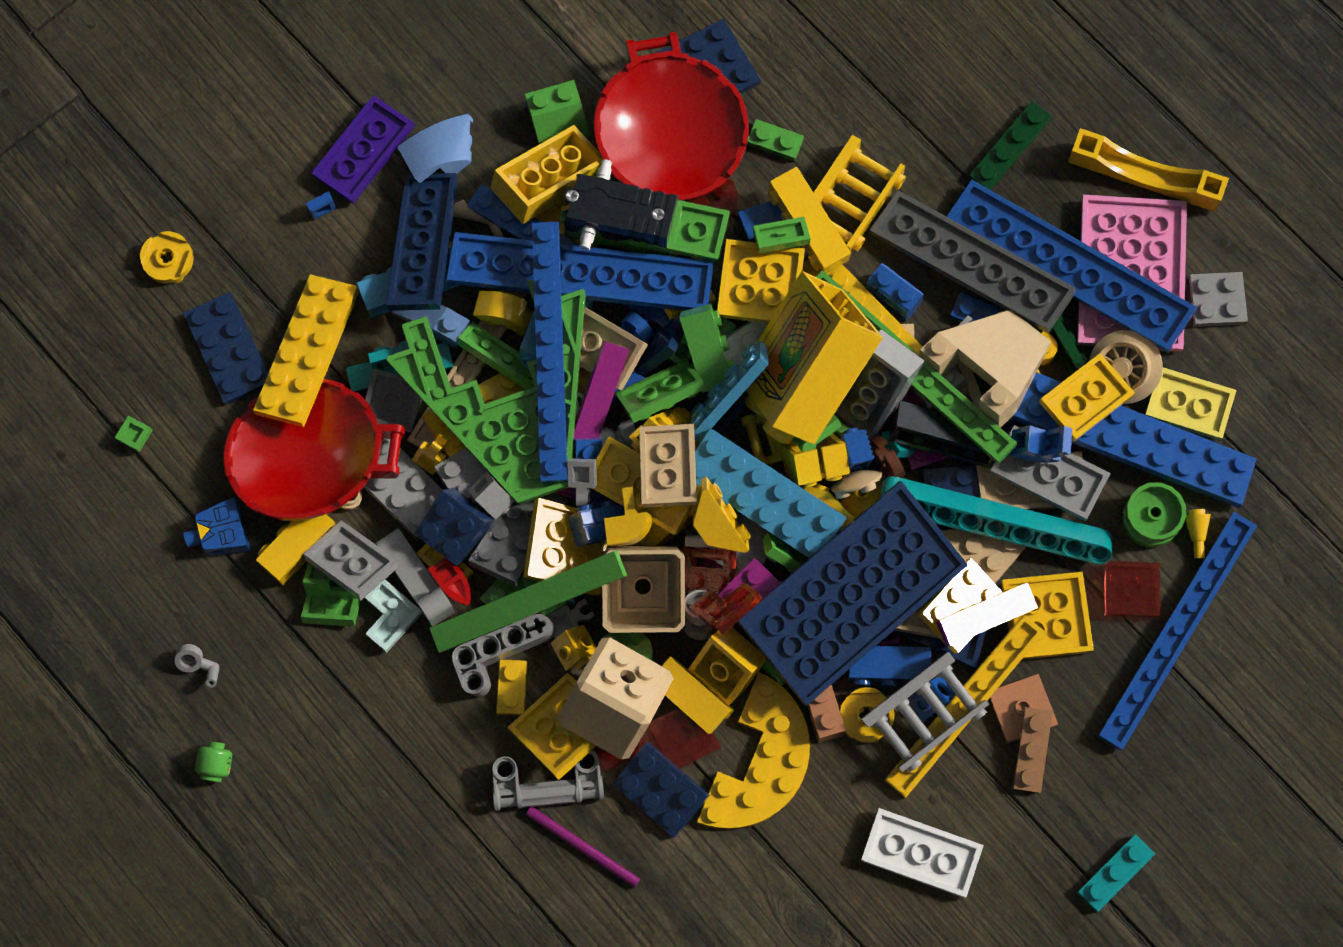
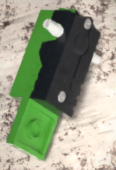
M605 159L601 161L596 177L577 174L575 181L567 183V190L564 195L565 206H562L560 210V222L565 226L567 238L581 241L579 248L589 251L591 243L645 254L668 256L670 252L718 263L730 211L680 201L679 196L670 193L668 195L658 190L654 192L652 189H640L639 186L611 181L612 162Z

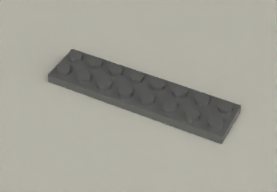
M899 190L870 229V235L1007 311L1012 310L1026 322L1046 333L1050 332L1076 293V288Z

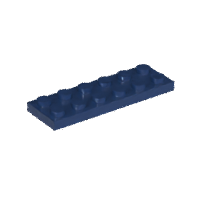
M433 173L421 183L412 174H406L387 298L389 311L440 310L458 183L456 173Z

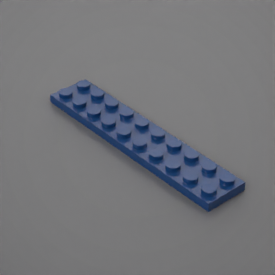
M974 180L970 181L947 215L953 221L1076 288L1073 299L1123 328L1134 331L1148 339L1167 353H1169L1196 311L1197 307Z
M455 232L447 274L448 284L531 293L527 281L534 279L532 241ZM560 244L562 296L584 288L585 300L682 311L709 304L714 261L592 247L587 251L582 250L579 246Z
M1036 372L1017 412L1010 419L1043 430L1060 427L1039 401L1062 382ZM1124 406L1117 408L1075 442L1072 441L1076 445L1237 508L1243 505L1256 462L1254 457Z

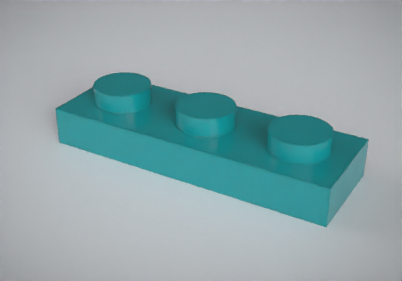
M1135 834L1077 894L1096 913L1099 912L1155 853Z

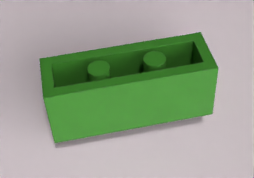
M711 303L680 312V321L695 370L703 380L706 388L702 390L703 393L710 391L716 383L720 385L726 378L724 377L726 371L734 364L733 359L728 360L726 351L729 350L726 335L721 336L718 326L722 325L718 310L713 311Z

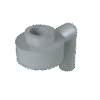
M185 644L177 649L175 665L183 672H194L199 668L208 671L206 685L210 688L216 686L219 673V665L216 662L203 658L201 649L195 645Z

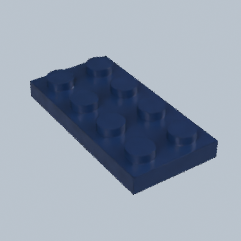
M231 292L183 313L225 406L263 388L268 371Z

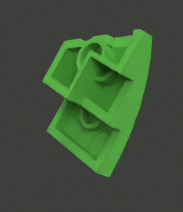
M308 563L303 579L307 596L301 615L302 622L307 624L355 626L360 600Z

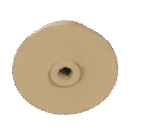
M1119 330L1103 337L1093 348L1089 361L1101 353L1135 392L1133 397L1124 404L1135 403L1145 399L1158 386L1163 371L1162 358L1157 346L1148 339L1131 330Z

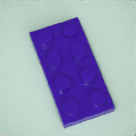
M373 95L311 174L316 180L354 205L398 149V146L402 144L413 130L415 124Z

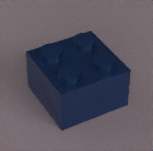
M449 488L441 491L414 534L454 565H459L468 561L495 519L455 488Z

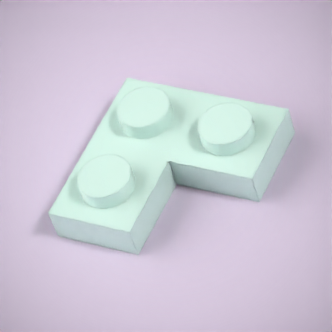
M384 580L365 597L369 603L383 614L367 631L366 635L387 653L419 618L422 611L388 581Z

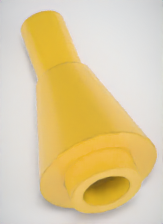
M1205 509L1189 510V515H1186L1185 518L1191 540L1193 541L1194 559L1205 558L1204 541L1206 540L1211 514H1205Z

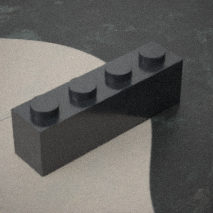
M900 400L893 414L889 441L991 469L995 461L938 410Z

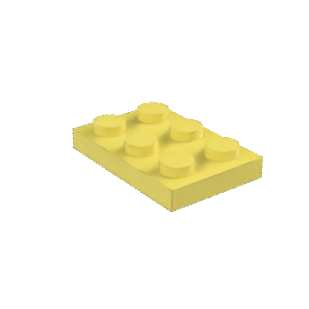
M1163 368L1160 382L1151 393L1145 415L1177 428L1221 441L1236 390Z

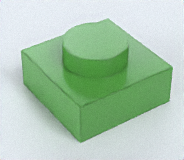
M128 416L115 439L140 452L153 430L151 427Z

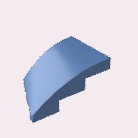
M469 114L456 116L434 124L398 146L412 175L419 183L439 168L445 173L457 174L471 163L472 152L470 147L472 145V136L470 135V124L473 123V119Z

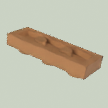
M1024 707L1013 789L1041 793L1053 711Z

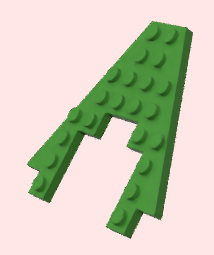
M534 279L527 281L534 301ZM584 288L562 296L567 461L573 455L586 299ZM427 316L402 324L409 349L387 356L388 363L519 505L569 488L568 482L542 484L540 482L536 359L527 362L535 387L485 404L477 380L451 388Z

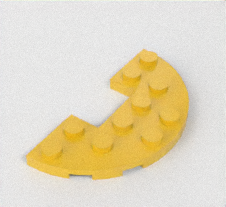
M758 672L738 721L741 725L763 733L745 779L740 781L717 772L709 792L710 796L706 800L697 821L698 824L716 829L742 828L759 824L785 807L794 797L804 779L810 753L809 733L804 716L798 704L786 689Z

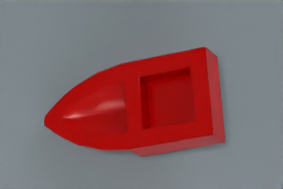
M443 558L428 568V572L435 583L448 597L460 604L467 606L470 604L469 583L458 565H454L448 559Z

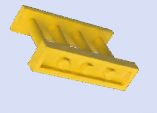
M854 135L850 137L814 191L821 206L824 203L826 205L830 203L861 222L854 234L832 222L842 239L848 243L847 247L851 254L854 250L859 251L865 241L863 235L895 188L899 190L906 179V176L903 175L905 165L900 164L895 173L862 154V150H860L861 139ZM857 162L889 182L880 193L849 175V171L846 169L850 163L855 164ZM844 183L875 201L869 212L865 213L835 195L833 189L836 184Z

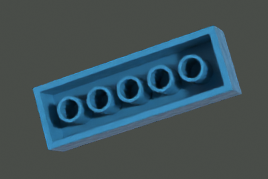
M711 428L695 451L696 484L700 486L702 478L707 476L711 484L716 483L723 495L722 500L726 504H730L734 509L808 558L830 541L847 519V517Z

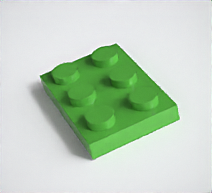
M685 359L623 390L615 392V395L627 415L635 423L648 419L652 414L662 409H669L675 403L685 398H692L706 388L703 380Z

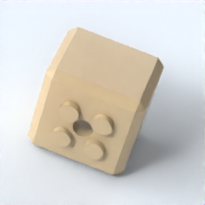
M609 546L602 553V556L618 550L627 576L602 586L603 627L609 633L679 632L685 626V557L683 552L677 546ZM639 579H647L650 582L651 588L647 593L641 594L636 591L635 583Z
M611 637L602 638L557 718L560 725L619 759L630 758L672 683L673 676L666 668Z

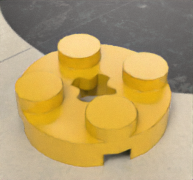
M164 231L154 238L150 237L141 248L140 260L144 271L152 280L159 283L181 282L193 265L192 248L183 236L175 232ZM168 252H171L173 259L168 261V263H164L163 259L160 258L161 255H167Z
M868 687L856 689L842 703L840 714L846 734L851 739L862 743H872L885 737L873 725L866 728L859 717V714L863 713L864 708H869L870 712L887 699L879 690ZM894 709L886 714L887 722L891 727L894 722Z

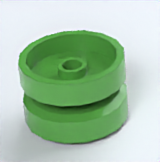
M1147 483L1140 486L1125 504L1122 512V526L1126 535L1135 544L1146 548H1158L1168 544L1182 528L1186 518V505L1182 496L1173 487L1164 483Z

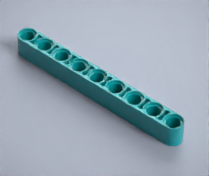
M887 477L882 482L880 497L897 482L902 481L936 524L1095 564H1105L1112 558V536L1105 529L900 477Z

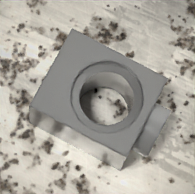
M488 472L483 474L468 489L471 496L495 520L500 515L508 512L511 504L515 501Z

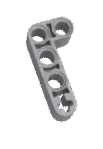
M399 528L376 542L379 548L398 561L399 567L395 570V573L432 627L455 613L448 598L441 588L437 586Z
M534 614L455 648L452 654V661L464 691L476 697L486 695L491 688V681L486 666L550 640L556 631L554 622L543 614ZM541 622L546 625L542 627V633L537 631L540 628L539 623ZM515 632H521L522 638L520 642L513 645L511 643L512 635ZM496 642V651L488 655L486 651L488 644ZM467 652H471V662L467 665H463V655ZM476 677H480V687L476 690H472V680Z

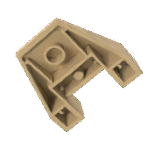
M1008 310L938 332L920 349V357L941 376H944L961 361L992 386L979 399V409L1001 428L1017 412L1051 341L1018 314Z

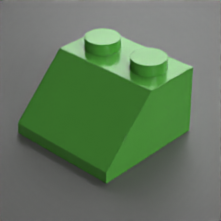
M574 80L525 94L527 108L538 144L545 142L573 125L586 138L590 137Z

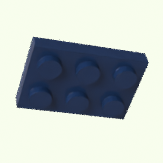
M650 742L644 744L613 782L617 789L673 838L681 832L710 796Z

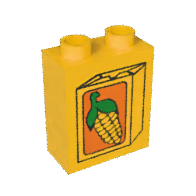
M801 271L759 338L761 342L768 346V366L746 389L748 396L744 403L753 412L767 419L762 428L775 440L784 444H790L795 436L815 444L883 337L843 289Z

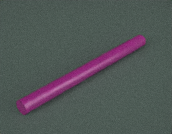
M530 807L527 811L526 816L633 888L639 883L640 878L534 807Z

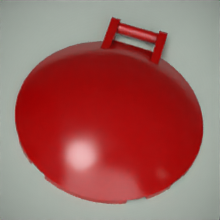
M676 32L668 33V36L635 42L634 39L626 40L625 45L629 63L606 84L595 111L594 134L602 160L605 159L612 162L611 173L621 183L639 186L640 189H652L654 192H657V190L662 191L668 195L670 193L679 196L680 201L696 199L716 190L737 169L748 142V115L739 91L721 73L722 71L706 60L701 61L689 57V54L681 53ZM670 46V51L642 56L637 55L638 51Z
M323 379L304 427L256 415L253 409L259 397L257 396L247 405L249 408L240 419L236 418L227 436L224 449V467L227 478L234 492L243 503L252 510L270 518L287 521L306 520L323 516L343 506L360 492L369 479L398 478L400 468L397 465L401 438L404 437L405 427L399 424H378L370 405L358 392H353L342 383ZM382 439H390L387 464H379Z

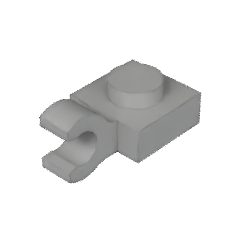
M570 458L567 461L568 487L576 488V506L588 505V502L591 501L590 488L597 486L596 459Z

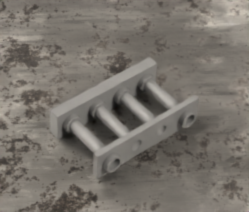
M949 652L939 657L860 719L866 728L872 725L875 729L878 728L904 761L897 767L901 772L906 769L909 773L922 763L920 761L922 756L970 719L975 722L987 713L984 708L989 703L986 700H982L977 704L951 671L953 668L950 664L955 659ZM936 675L939 678L943 677L968 710L957 721H955L930 688L931 684L929 681ZM914 692L924 697L947 727L935 738L908 705L910 702L907 698ZM892 709H895L896 712H901L925 743V746L913 755L887 722L886 714Z

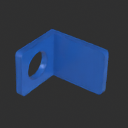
M936 677L929 682L931 690L943 705L955 697L956 694L943 677ZM937 685L944 688L947 696L939 691ZM915 693L908 699L910 702L908 705L922 723L935 713L921 694Z

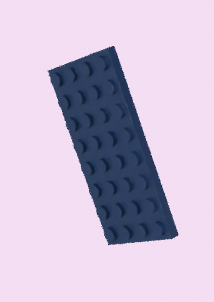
M899 481L736 621L804 705H808L965 569L968 564L903 482Z

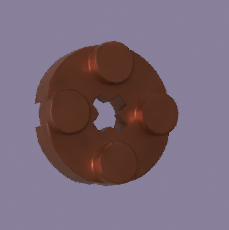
M880 434L869 439V445L872 446L870 450L873 451L872 455L875 456L874 459L878 464L875 466V470L881 471L883 478L894 476L906 479L903 477L905 475L903 466L894 450L890 451L884 447L888 443L886 439Z

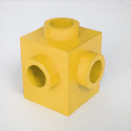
M584 625L565 630L551 642L565 671L577 668L578 671L585 669L597 648Z

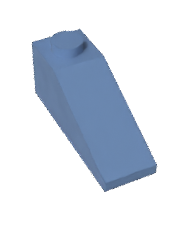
M442 305L440 310L392 311V314L406 322L427 316L434 338L443 343H448V346L457 351L461 348L456 344L457 339L470 325V321L467 318Z

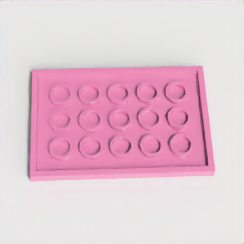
M1083 195L1080 241L1185 300L1187 201ZM1078 302V346L1095 347L1106 335L1119 330H1127ZM1184 330L1171 348V352L1183 351Z

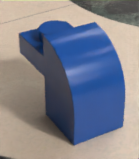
M1029 425L1012 430V439L1017 442V446L1010 452V456L1032 462L1061 461V456L1071 454L1072 428L1061 426L1050 430H1043Z

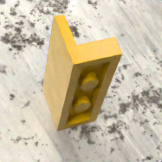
M669 657L662 665L673 676V681L665 696L708 734H712L724 719H728L735 711L688 672V669L675 657Z

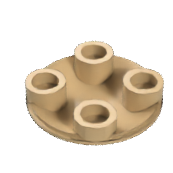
M879 470L852 472L838 480L831 487V491L834 492L836 499L845 498L851 495V492L859 489L861 493L872 491L876 488L875 483L882 479V472Z

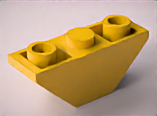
M707 476L702 478L697 494V505H694L693 509L694 527L709 546L743 553L749 551L748 539L751 536L744 524L739 525L735 519L737 516L733 507L730 504L726 505L722 500L723 495L716 483L711 484Z

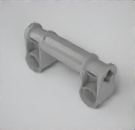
M593 750L587 754L595 759V763L590 769L582 768L579 762L575 765V779L520 784L519 770L513 759L504 756L498 758L494 762L492 769L495 811H499L503 807L517 806L518 809L581 803L584 799L599 798L600 801L604 800L603 779L600 772L598 755ZM504 763H509L513 766V772L508 777H502L498 773L499 767Z

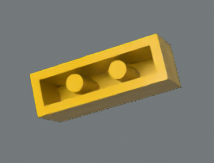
M326 514L312 519L292 521L289 525L285 524L278 530L277 538L271 544L267 543L258 552L259 557L256 561L284 586L306 562L303 553L336 524Z

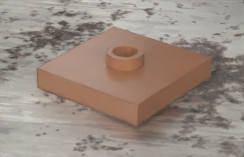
M1039 674L999 687L989 698L1006 744L1020 739L1024 707L1053 711ZM1054 712L1052 713L1050 728L1058 725Z

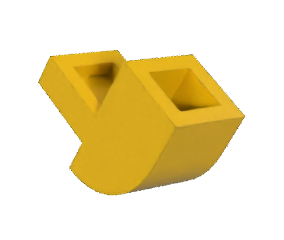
M480 291L473 316L487 325L506 326L518 335L525 336L534 311L526 306L527 301L520 297L497 291Z
M622 488L625 515L604 518L608 546L632 545L641 541L648 534L652 525V514L648 512L641 513V509L644 508L642 507L641 493H639L637 488Z

